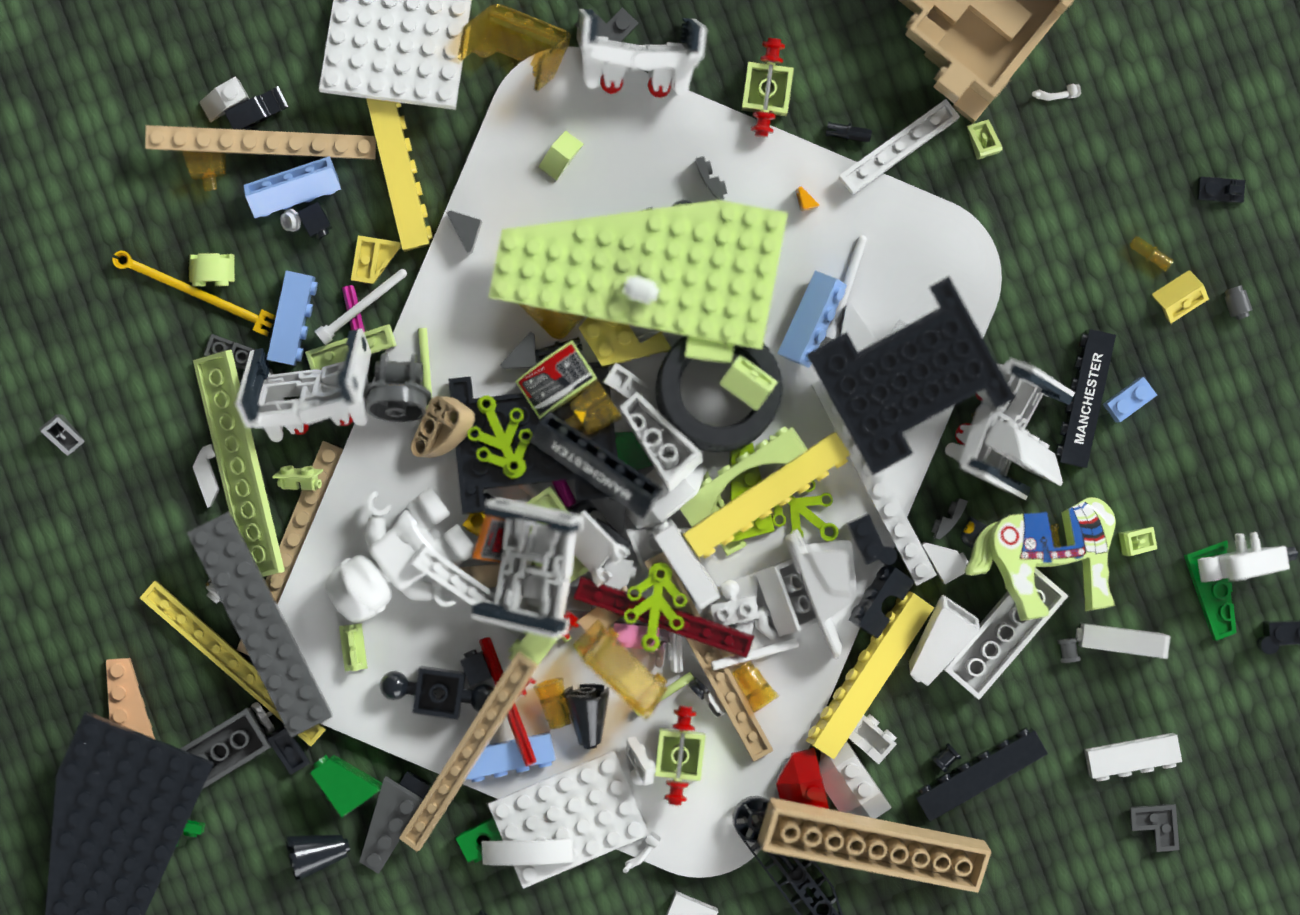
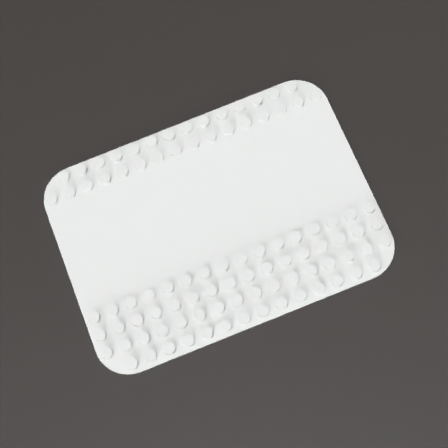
M557 47L538 52L519 63L510 71L498 87L393 332L397 346L386 349L385 353H388L389 361L410 362L411 355L417 354L418 363H421L418 329L427 328L432 398L435 396L450 397L448 379L468 376L472 378L474 398H481L485 395L500 396L522 393L515 381L531 368L504 369L500 364L530 331L535 335L536 349L554 345L556 341L561 343L580 337L583 351L579 352L587 363L599 362L579 330L580 325L586 320V316L489 298L502 229L641 211L650 207L653 209L671 207L679 200H688L692 203L716 201L717 199L704 184L696 166L695 158L704 156L705 161H710L713 174L709 175V177L719 176L720 181L725 182L727 194H724L723 201L788 213L763 341L778 362L777 366L780 368L782 375L783 393L781 404L774 420L751 443H753L754 450L757 451L755 446L765 439L769 440V435L775 436L774 433L783 427H786L787 430L793 427L807 449H809L832 432H836L811 385L820 379L812 364L810 368H807L777 353L815 270L844 282L858 237L863 235L867 238L846 305L851 302L875 337L876 341L870 344L872 345L939 308L929 286L950 276L982 337H984L1000 296L1002 282L1001 264L995 244L983 225L968 211L950 201L884 173L854 195H851L838 177L855 165L856 161L771 125L770 128L774 130L773 134H769L767 138L757 137L755 132L751 131V127L756 125L757 119L689 90L686 95L679 96L671 87L670 93L663 98L654 97L648 90L649 73L635 68V72L625 71L623 87L616 94L606 93L602 89L600 82L596 88H589L583 80V61L580 47ZM567 131L584 145L556 181L541 170L539 165L550 147ZM802 186L820 206L800 211L796 189ZM451 210L482 220L473 253H467L446 212ZM843 314L839 324L840 330L842 325ZM629 325L636 337L655 330ZM678 334L666 340L672 347L676 341L685 335ZM824 338L820 346L828 343L831 340ZM667 352L633 359L619 365L655 388L657 374ZM732 354L731 364L693 359L686 366L682 374L680 394L685 408L691 411L690 414L703 424L713 427L730 426L743 420L752 410V407L720 385L724 376L739 357L736 354ZM536 355V365H537V364L539 363V361H538V357H537V355ZM613 365L608 366V373L610 372ZM610 387L615 432H632L620 408L628 399ZM954 406L904 432L903 435L914 454L883 470L906 517L909 514ZM367 412V423L363 426L354 424L277 605L333 713L331 718L320 724L440 774L479 712L474 710L471 704L462 703L458 720L412 713L415 696L406 694L399 700L387 699L380 691L382 677L388 672L398 671L403 673L408 681L417 682L420 666L464 672L460 662L461 659L465 658L463 654L474 649L477 650V653L482 651L479 640L485 637L491 638L505 673L512 662L509 659L512 653L508 650L517 639L522 641L525 634L521 632L519 637H517L500 625L471 619L473 606L446 587L440 590L439 597L445 602L452 600V598L457 600L450 607L440 606L434 598H431L430 601L412 600L401 590H397L392 582L389 583L392 591L391 600L386 604L382 612L367 620L352 622L334 607L325 585L332 571L339 564H342L345 559H352L357 555L368 557L372 562L375 560L369 552L370 547L365 540L364 533L368 519L372 517V513L367 507V500L376 491L378 497L373 501L375 510L382 511L387 505H392L391 511L383 518L386 520V533L394 527L403 512L408 509L409 502L431 487L451 514L440 523L434 525L439 533L444 536L449 529L458 524L474 547H476L478 536L463 527V523L469 514H462L456 449L454 448L436 458L414 456L411 451V443L422 418L412 422H390L375 418ZM701 450L702 464L707 469L711 479L714 480L719 476L717 472L729 464V452ZM849 456L846 458L848 460L847 463L838 469L835 466L828 470L829 475L822 480L817 481V479H814L816 487L813 491H804L801 494L795 492L792 494L795 498L820 496L823 493L831 494L833 503L830 506L813 505L806 507L825 523H833L837 526L838 536L835 540H851L853 543L857 592L852 596V604L831 617L842 642L839 658L834 659L818 622L800 631L783 636H778L777 633L771 640L756 629L754 620L752 633L754 640L750 651L795 638L798 640L799 647L728 666L774 751L753 761L728 714L725 712L721 717H715L707 706L710 702L708 693L704 694V699L702 700L688 686L693 684L695 680L639 717L637 716L634 708L688 672H691L695 678H698L710 692L714 690L685 637L682 636L683 671L673 673L670 671V660H666L668 659L667 643L664 645V663L662 668L656 667V650L649 652L644 649L612 646L614 623L592 639L580 625L578 628H571L569 634L572 639L564 643L562 638H558L532 675L537 682L535 684L529 683L525 688L527 695L521 694L515 701L527 736L551 732L556 760L551 761V766L539 768L538 764L529 766L530 770L517 773L516 769L507 771V775L501 777H494V774L486 775L485 780L478 782L465 779L463 784L500 799L614 750L649 834L655 831L661 836V840L656 848H653L643 861L677 875L696 878L722 875L750 861L754 855L733 826L732 815L734 809L741 800L749 796H761L767 800L770 798L779 799L776 781L792 753L809 749L810 743L806 741L808 732L817 724L821 718V712L827 707L860 629L849 621L852 610L864 597L865 590L875 580L878 570L884 566L880 560L869 565L864 563L847 526V522L869 514L883 546L892 547L893 549L895 547ZM769 463L758 465L762 480L785 464ZM650 466L636 471L646 476L655 467ZM574 479L566 480L576 500ZM552 482L531 484L541 492L551 485L555 490ZM812 482L808 483L810 485L809 489L813 487ZM730 483L721 494L725 505L730 502ZM518 486L483 490L484 493L487 492L496 498H504L526 503L533 498ZM828 495L823 496L822 502L828 504L830 497ZM576 501V503H575L574 505L570 506V507H574V506L577 505L579 502ZM788 503L782 506L786 523L781 527L773 524L775 531L744 539L747 546L728 556L725 554L721 544L714 547L716 552L707 558H704L703 555L697 557L716 586L723 584L727 580L744 577L792 558L786 541V535H789L790 531H792L790 505ZM774 507L771 509L772 512H773V513L771 514V517H772V518H773V516H774ZM680 509L667 519H672L676 526H691ZM598 510L592 511L589 514L594 521L599 518L613 528ZM625 514L624 532L621 535L631 543L626 529L637 528ZM800 514L804 543L812 544L826 541L820 536V530ZM780 515L775 518L777 524H782L784 521ZM652 525V526H643V528H654V527H655V525ZM830 527L826 528L824 531L825 535L831 536L833 529ZM632 544L628 547L630 553L625 559L633 560V566H637L634 580L630 579L629 584L626 585L628 589L636 587L649 577V570L642 572ZM471 556L457 567L495 564L497 562L479 560ZM587 571L586 573L581 575L582 577L593 580L590 571ZM428 575L420 579L432 583L433 587H437L440 584ZM524 577L521 593H524L526 577ZM580 577L571 582L569 586L577 587ZM680 578L700 617L708 619L709 605L700 609ZM758 581L756 598L758 609L761 606L768 608ZM654 585L642 592L641 597L648 598L653 595ZM497 587L488 588L496 594ZM637 589L630 591L632 594L639 595ZM529 605L524 610L539 614L540 607ZM565 610L564 612L570 611L579 619L588 613L587 611ZM769 614V625L776 629L772 616ZM624 616L616 621L628 623L625 621ZM640 621L634 622V624L648 625ZM362 623L368 668L358 671H345L339 626ZM660 629V642L665 641L669 643V631ZM718 649V650L720 651V653H721V655H722L723 658L736 655V654H733V653H730V652H727V651ZM465 677L464 689L474 690L477 686L483 684L495 688L493 679L490 678L470 686L467 677ZM580 684H602L605 689L609 687L610 692L602 741L594 749H585L578 743L564 698V690L573 686V690L580 689ZM438 687L437 690H434V693H437V697L441 698L445 691ZM679 706H690L692 711L697 712L696 716L691 718V725L695 727L694 732H703L706 735L701 781L682 779V781L689 783V786L683 790V795L687 797V802H682V806L670 805L668 800L664 799V795L669 794L670 787L666 785V780H673V778L655 776L654 773L652 784L646 786L644 784L636 785L631 781L630 773L634 766L626 754L627 738L635 736L638 742L644 745L646 756L654 762L656 767L660 728L673 729L672 724L677 723L678 718L673 713L674 709H679ZM507 716L488 745L515 739ZM756 815L752 817L755 823L759 821ZM744 818L737 819V824L745 823ZM749 828L746 836L750 837L753 830ZM644 837L617 850L637 857L648 846V843L644 841L646 839ZM747 841V843L749 844L750 847L755 844V843H752V842ZM760 847L759 849L754 851L755 854L757 855L762 848Z

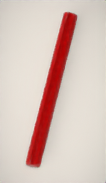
M485 637L479 640V644L496 687L504 672L491 638ZM514 703L506 716L523 762L526 766L535 764L537 760Z

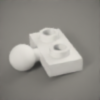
M727 580L721 586V592L728 598V601L710 605L714 622L725 626L760 618L755 595L737 599L739 585L733 580Z
M635 736L627 738L626 754L634 766L630 773L631 781L636 785L644 784L646 786L652 784L653 774L656 772L654 762L648 759L644 745L640 744Z

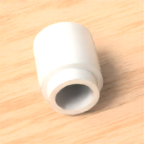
M629 276L623 294L628 295L630 299L650 305L651 301H656L660 288L656 287V282L638 276Z

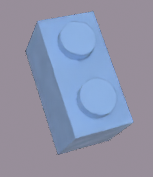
M1140 377L1103 405L1115 422H1121L1156 397L1157 394L1144 377Z

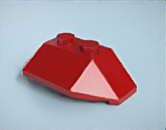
M811 748L792 753L776 781L779 799L829 809L815 749Z

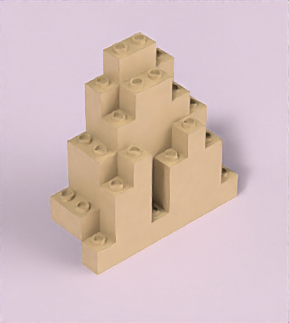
M1074 0L899 1L915 13L905 26L908 29L905 35L926 51L924 56L941 69L934 78L937 82L933 87L954 103L952 107L971 123H974Z

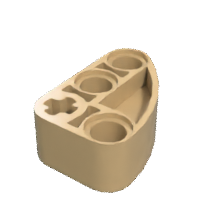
M433 397L426 409V415L423 416L412 440L411 451L413 455L436 458L454 449L466 437L468 430L472 427L474 423L473 411L453 397Z

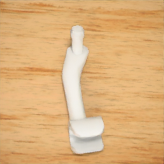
M1079 84L1067 85V91L1059 93H1047L1042 90L1032 92L1033 97L1047 101L1075 98L1081 95Z
M652 831L644 840L648 843V846L639 856L625 862L623 872L627 873L629 869L641 864L652 849L656 848L661 840V836Z

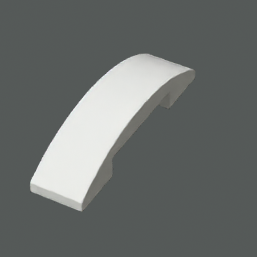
M615 363L603 382L627 399L638 392L660 413L656 402L655 388Z
M572 838L542 841H482L483 865H541L573 862Z

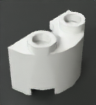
M869 714L867 717L863 715L849 736V739L876 763L880 764L896 746L894 741L897 737L886 729L883 732L877 727L880 722Z

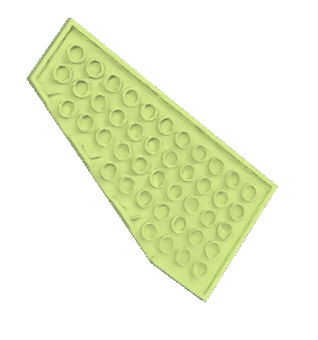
M716 200L502 229L489 298L762 350L788 213ZM638 276L656 282V287L660 288L656 301H651L649 305L630 299L628 295L623 294L628 277Z

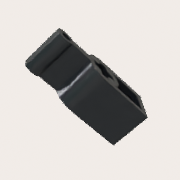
M279 86L224 112L234 130H247L267 120L272 115L289 108Z

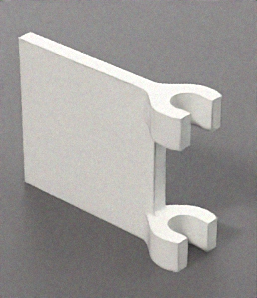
M584 510L580 514L584 516L582 530L577 531L575 534L574 555L591 572L593 582L597 586H601L604 581L608 582L612 577L610 571L601 567L610 556L611 560L617 564L621 558L624 560L630 552L626 547L615 543Z

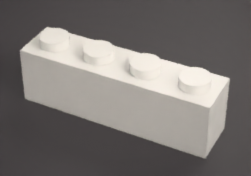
M1174 733L1084 749L1089 776L1093 779L1096 778V781L1108 780L1110 775L1118 774V777L1132 775L1131 771L1140 770L1141 773L1151 772L1157 766H1163V769L1176 767V763L1182 762L1178 737Z

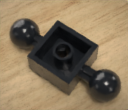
M428 666L419 667L417 682L408 681L407 677L398 671L386 673L380 681V691L389 700H399L406 694L414 695L412 713L456 720L460 717L462 703L471 704L474 710L480 712L495 688L483 684L477 686L474 690L464 689L465 672ZM438 687L445 691L441 698H438L437 693H434V690H437Z

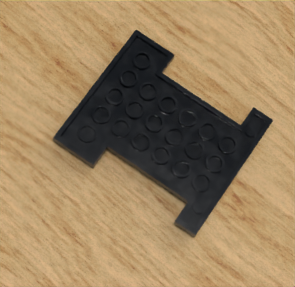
M950 276L929 286L939 308L858 352L846 332L806 354L873 476L914 454L903 435L904 432L983 389H985L995 409L1016 398Z
M599 362L587 363L596 376L597 382L580 392L571 401L553 411L552 414L618 458L610 387L603 382L608 375V367H602ZM471 376L448 379L450 397L457 399L473 411L474 423L472 427H478L481 432L496 437L487 415L482 414L478 409L477 404L480 398H474ZM523 393L491 396L496 402L495 413L504 433L510 422L511 410L518 408L524 414V418L519 423L510 445L514 454L520 442V431L529 429L534 434L541 420ZM585 397L588 399V401H589L590 403H591L592 401H595V402H593L592 404H589V403L587 402V400L585 399ZM486 400L483 402L482 406L484 408H489L491 402ZM585 407V410H588L587 413L593 414V416L590 418L591 415H586L585 421L582 423L574 409L584 410ZM515 412L512 417L517 420L521 417V414ZM474 430L471 432L470 436L472 438H477L479 432ZM529 433L522 434L523 440L530 438ZM468 434L455 447L463 515L484 513L486 511L483 491L485 489L574 479L577 502L612 498L531 442L528 443L523 456L526 469L519 478H510L504 473L503 467L490 462H481L477 458V451L483 447L487 448L491 454L505 458L501 449L480 441H471ZM486 451L480 453V458L485 459L488 457ZM515 462L511 463L510 469H518V464Z

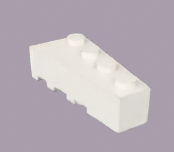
M638 392L633 394L620 407L625 421L669 492L703 462L701 452Z

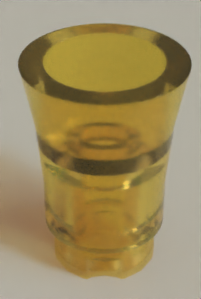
M751 660L732 672L738 679L736 681L745 694L753 713L780 696L763 677L759 669L755 668Z
M563 677L549 679L534 685L533 689L540 701L549 728L558 729L571 724L570 714L564 698Z

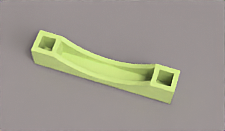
M783 427L774 433L775 439L770 442L765 439L756 445L757 451L753 454L744 453L736 459L738 464L732 468L728 464L717 472L719 474L717 478L711 480L709 477L704 480L698 493L680 508L690 525L693 527L714 513L717 501L723 490L741 472L761 464H787L807 451V447L795 429L792 427L787 430L786 427Z

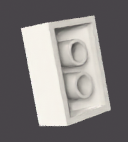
M792 558L755 572L778 636L800 631L818 622L805 590L801 574H798Z

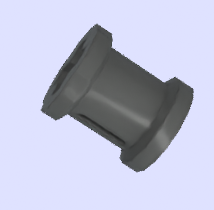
M1076 637L1057 640L1061 646V663L1081 660L1077 653L1076 642L1078 641Z

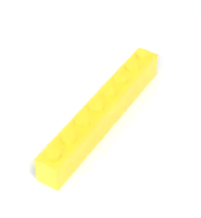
M366 98L402 250L405 252L430 246L433 234L431 227H426L424 219L428 217L425 204H421L419 198L420 195H423L420 182H415L414 174L418 173L415 160H410L409 151H412L410 139L404 136L403 130L407 129L404 115L400 116L398 107H402L400 102Z
M832 432L807 451L758 482L682 535L697 557L703 555L704 558H707L716 552L714 547L720 543L724 546L735 539L733 534L739 530L743 533L753 527L752 521L758 517L763 520L772 514L771 509L777 504L782 507L792 500L790 498L795 492L801 494L809 489L810 485L808 483L814 479L820 481L828 476L830 468L835 466L838 469L848 462L846 458L851 454L838 434Z
M909 591L903 601L898 598L896 599V604L892 611L885 615L890 621L878 639L873 636L871 637L870 644L860 653L855 667L848 671L845 682L834 692L833 700L829 706L823 709L820 715L821 718L808 732L806 741L832 759L836 758L934 609L933 606L913 592Z

